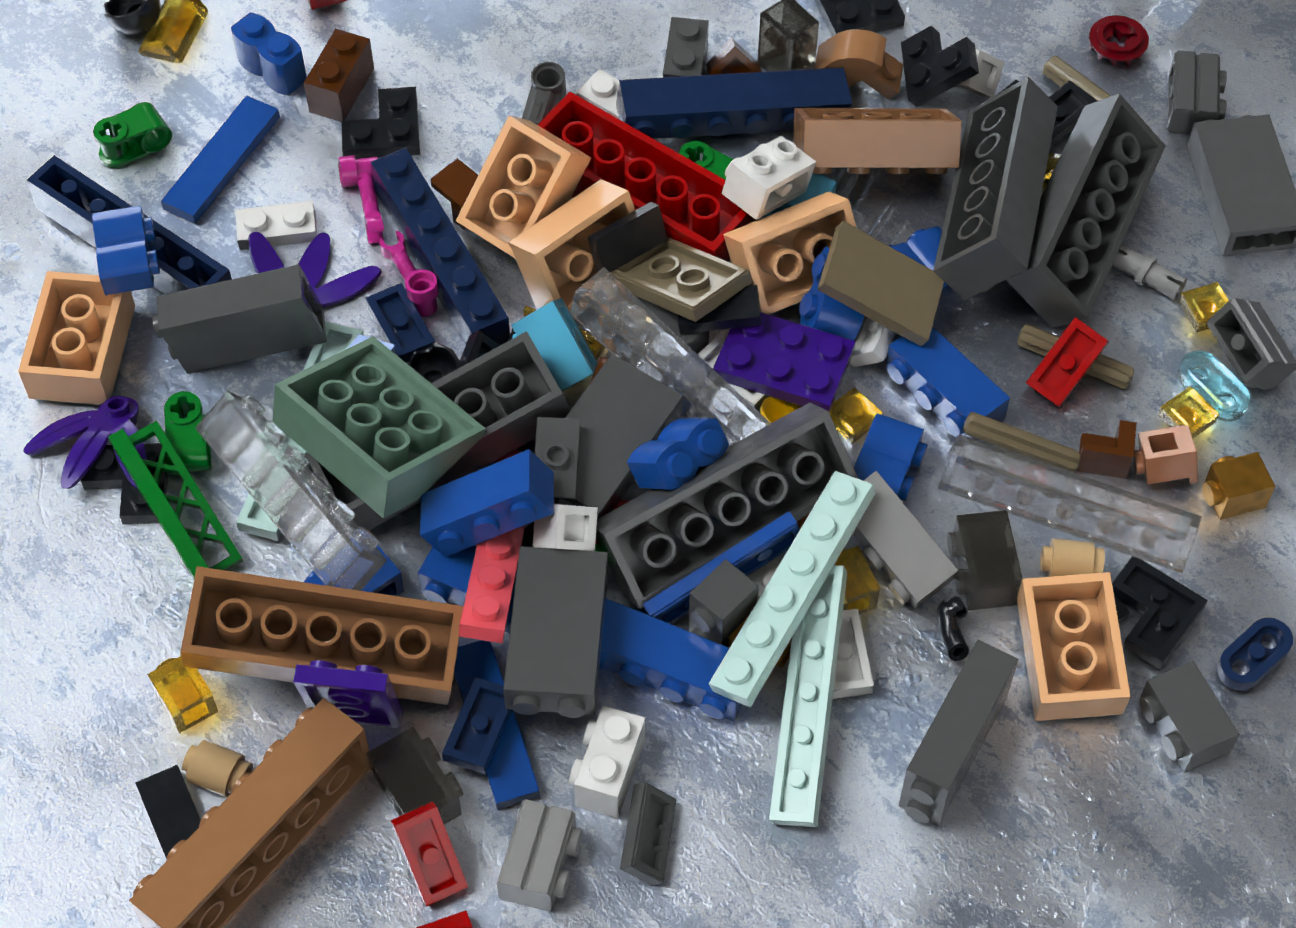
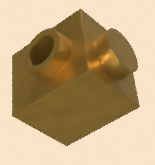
M1258 452L1236 458L1234 456H1225L1211 464L1205 482L1202 485L1205 501L1209 506L1214 507L1220 520L1266 508L1275 489V484Z

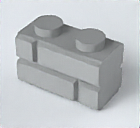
M527 799L522 801L497 881L499 898L521 905L527 904L529 907L545 911H552L556 897L564 898L570 878V871L564 870L568 855L576 857L582 838V829L576 828V813L572 810L556 806L549 807L544 803Z

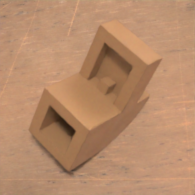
M854 29L837 33L820 44L814 69L844 68L849 88L862 80L884 97L890 99L899 94L903 64L885 52L887 38L872 31Z

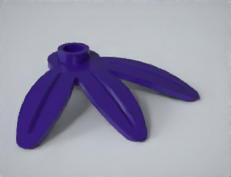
M259 232L250 233L248 236L249 252L256 273L284 268L281 259L263 234ZM320 233L312 240L298 263L323 307L345 302L361 294L382 273L379 267L368 266L341 276L317 288L324 277L330 257V236L327 233Z
M113 396L102 403L98 410L76 413L50 424L25 445L23 452L27 455H35L82 434L69 452L62 471L61 487L63 489H70L85 476L109 441L108 436L122 428L127 436L138 431L135 427L139 415L138 403L129 397ZM142 442L135 446V449L142 459L147 460L145 446ZM115 452L116 458L124 475L126 476L130 484L133 487L137 488L131 476L129 475L123 463L121 462V460Z

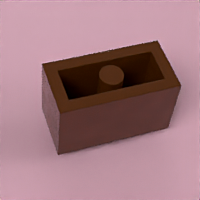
M335 28L304 81L309 113L339 122L345 121L374 70L370 38Z

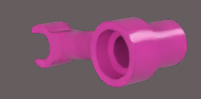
M354 155L338 157L341 187H359L368 243H379L380 237L384 240L382 233L384 225L381 213L379 212L371 169V161L378 159V157L355 159Z
M396 231L398 243L393 246L386 245L380 237L381 254L396 265L405 280L409 300L414 303L420 316L427 317L433 315L438 308L436 297L439 293L435 274L429 270H416L407 255L404 235L401 232Z

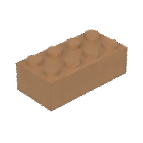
M794 108L793 143L816 161L813 170L814 174H828L832 172V168H847V172L853 174L870 173V168H885V172L891 174L909 173V168H924V172L929 174H946L948 168H959L962 121L948 109Z

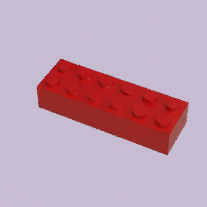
M569 92L538 124L541 128L591 157L571 196L573 198L600 179L629 191L635 210L649 202L659 205L667 237L727 262L731 259L723 234L757 221L721 194L725 179L572 92Z

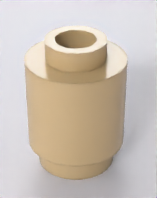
M1052 538L1050 546L1042 547L1040 571L1047 572V577L1103 573L1105 550L1101 547H1095L1094 542Z
M202 740L198 746L192 745L188 749L183 760L182 770L187 771V782L228 797L236 781L243 774L252 773L253 763L245 761L243 754L210 741Z

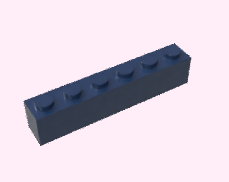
M844 68L619 80L616 99L618 119L653 139L673 137L682 139L690 136H723L741 133L760 134L775 131L794 132V108L852 107Z
M407 148L371 161L375 192L398 231L404 235L405 243L420 268L435 274L439 289L437 297L465 345L469 336L478 330L499 345L506 343L510 336L509 317Z
M55 155L27 179L36 208L95 248L92 213L133 207ZM153 220L156 241L149 242L150 250L156 249L160 265V274L153 275L154 287L166 295L232 280L228 268Z

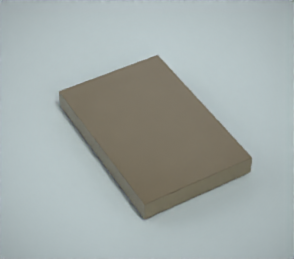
M842 221L835 229L817 290L922 346L929 340L944 281L933 270Z
M667 237L668 240L608 273L610 285L694 322H697L752 283L749 270Z

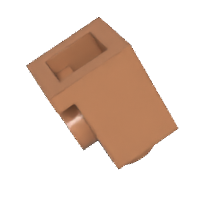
M1188 425L1138 432L1139 450H1134L1133 458L1136 475L1145 474L1147 484L1188 478L1190 484L1198 483L1197 450Z

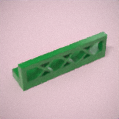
M157 420L130 436H127L123 428L108 436L113 449L193 579L195 578L197 566L209 568L201 556L205 540L223 544L230 555L210 568L228 571L243 562L241 555ZM156 436L162 445L158 462L142 459L135 446ZM167 455L174 466L165 464ZM148 468L155 470L154 477L151 475ZM162 471L180 475L183 479L179 497L164 494L158 485ZM188 489L195 500L186 499ZM169 503L177 504L175 512ZM183 506L202 510L205 517L201 531L184 528L180 522ZM209 524L217 535L207 533ZM190 537L198 539L197 546H195Z

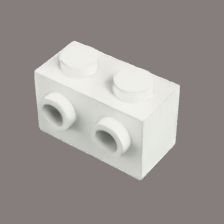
M779 136L767 144H760L754 151L745 156L733 159L726 168V180L721 194L758 220L807 191L816 161L797 148L794 143Z
M602 705L598 719L589 720L583 739V745L588 746L583 760L575 759L569 777V784L574 785L576 807L619 818L645 743V717Z

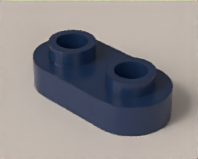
M1275 618L1257 620L1223 651L1217 664V673L1220 680L1227 687L1238 691H1246L1255 687L1287 657L1293 644L1291 630L1285 623ZM1267 641L1271 643L1274 648L1268 649L1261 644V642ZM1232 668H1241L1244 670L1245 675L1237 674Z

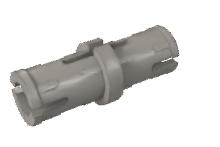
M1121 244L1112 264L1113 267L1135 278L1134 283L1140 286L1146 284L1170 297L1173 301L1179 297L1177 293L1181 294L1187 283L1186 277H1182L1158 264V259L1154 256L1149 255L1145 257Z

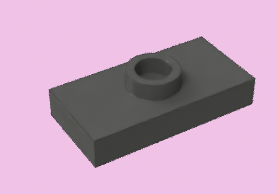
M537 417L535 455L554 472V502L559 498L572 503L576 502L580 419Z
M646 782L635 784L633 787L620 870L654 886L662 884L664 881L676 799Z

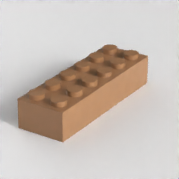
M197 566L181 647L182 665L189 668L293 682L296 664L310 666V662L314 660L332 662L338 666L337 669L355 670V667L358 665H370L383 670V673L388 674L398 698L448 705L459 641V626L464 606Z
M325 698L314 708L309 707L304 710L298 717L295 728L283 740L275 741L267 749L263 761L252 773H245L236 781L230 796L219 807L214 806L205 813L200 821L199 828L187 840H181L170 850L166 862L154 875H147L138 883L129 902L142 928H223L373 767L365 729Z

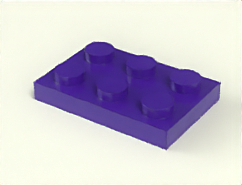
M761 312V325L729 330L712 370L713 379L800 406L810 402L828 410L830 413L853 356L856 341Z
M322 660L311 661L310 666L296 664L293 682L307 708H314L325 698L358 724L401 729L403 709L388 674L383 673L382 669L370 665H358L355 667V670L337 669L338 666L336 664Z

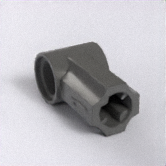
M554 62L540 63L531 72L532 85L522 119L529 120L536 125L567 95L565 72L559 64Z

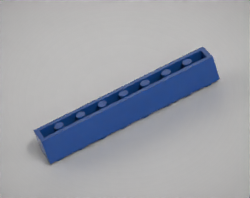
M474 545L447 557H444L432 546L418 571L421 594L429 601L464 606L476 546ZM516 578L505 632L510 634ZM606 598L599 670L604 668L617 673L629 684L635 686L643 684L656 689L670 701H685L695 705L704 714L712 718L722 719L724 717L735 722L743 704L714 693L709 685L729 647Z

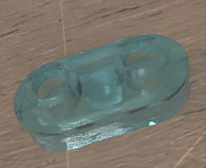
M1193 351L1184 356L1178 370L1180 384L1216 419L1226 422L1240 419L1245 414L1250 401L1248 389L1214 355L1205 351ZM1194 374L1202 376L1203 379H1197ZM1221 402H1227V403H1229L1231 406L1225 405V404H1223V403H1221Z

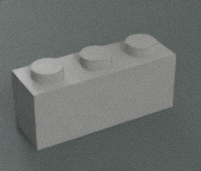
M875 471L863 481L873 484L876 494L851 537L854 535L864 547L861 550V554L871 568L875 571L881 568L891 580L888 587L896 599L903 605L909 602L915 610L954 580L959 570L880 474Z

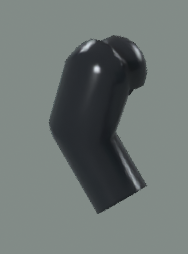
M958 596L952 597L947 602L943 600L937 608L940 639L948 657L953 661L963 660L969 654L967 643L956 622L959 619L965 618L968 611Z

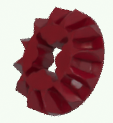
M1120 15L1099 19L1091 27L1088 37L1090 40V50L1097 52L1099 60L1110 59L1112 65L1122 61L1129 66L1133 59L1141 60L1149 44V36L1146 29L1136 20ZM1113 36L1119 42H1125L1124 47L1119 46L1117 42H1112Z

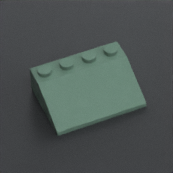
M374 336L275 384L272 422L383 519L417 501L485 435V427Z

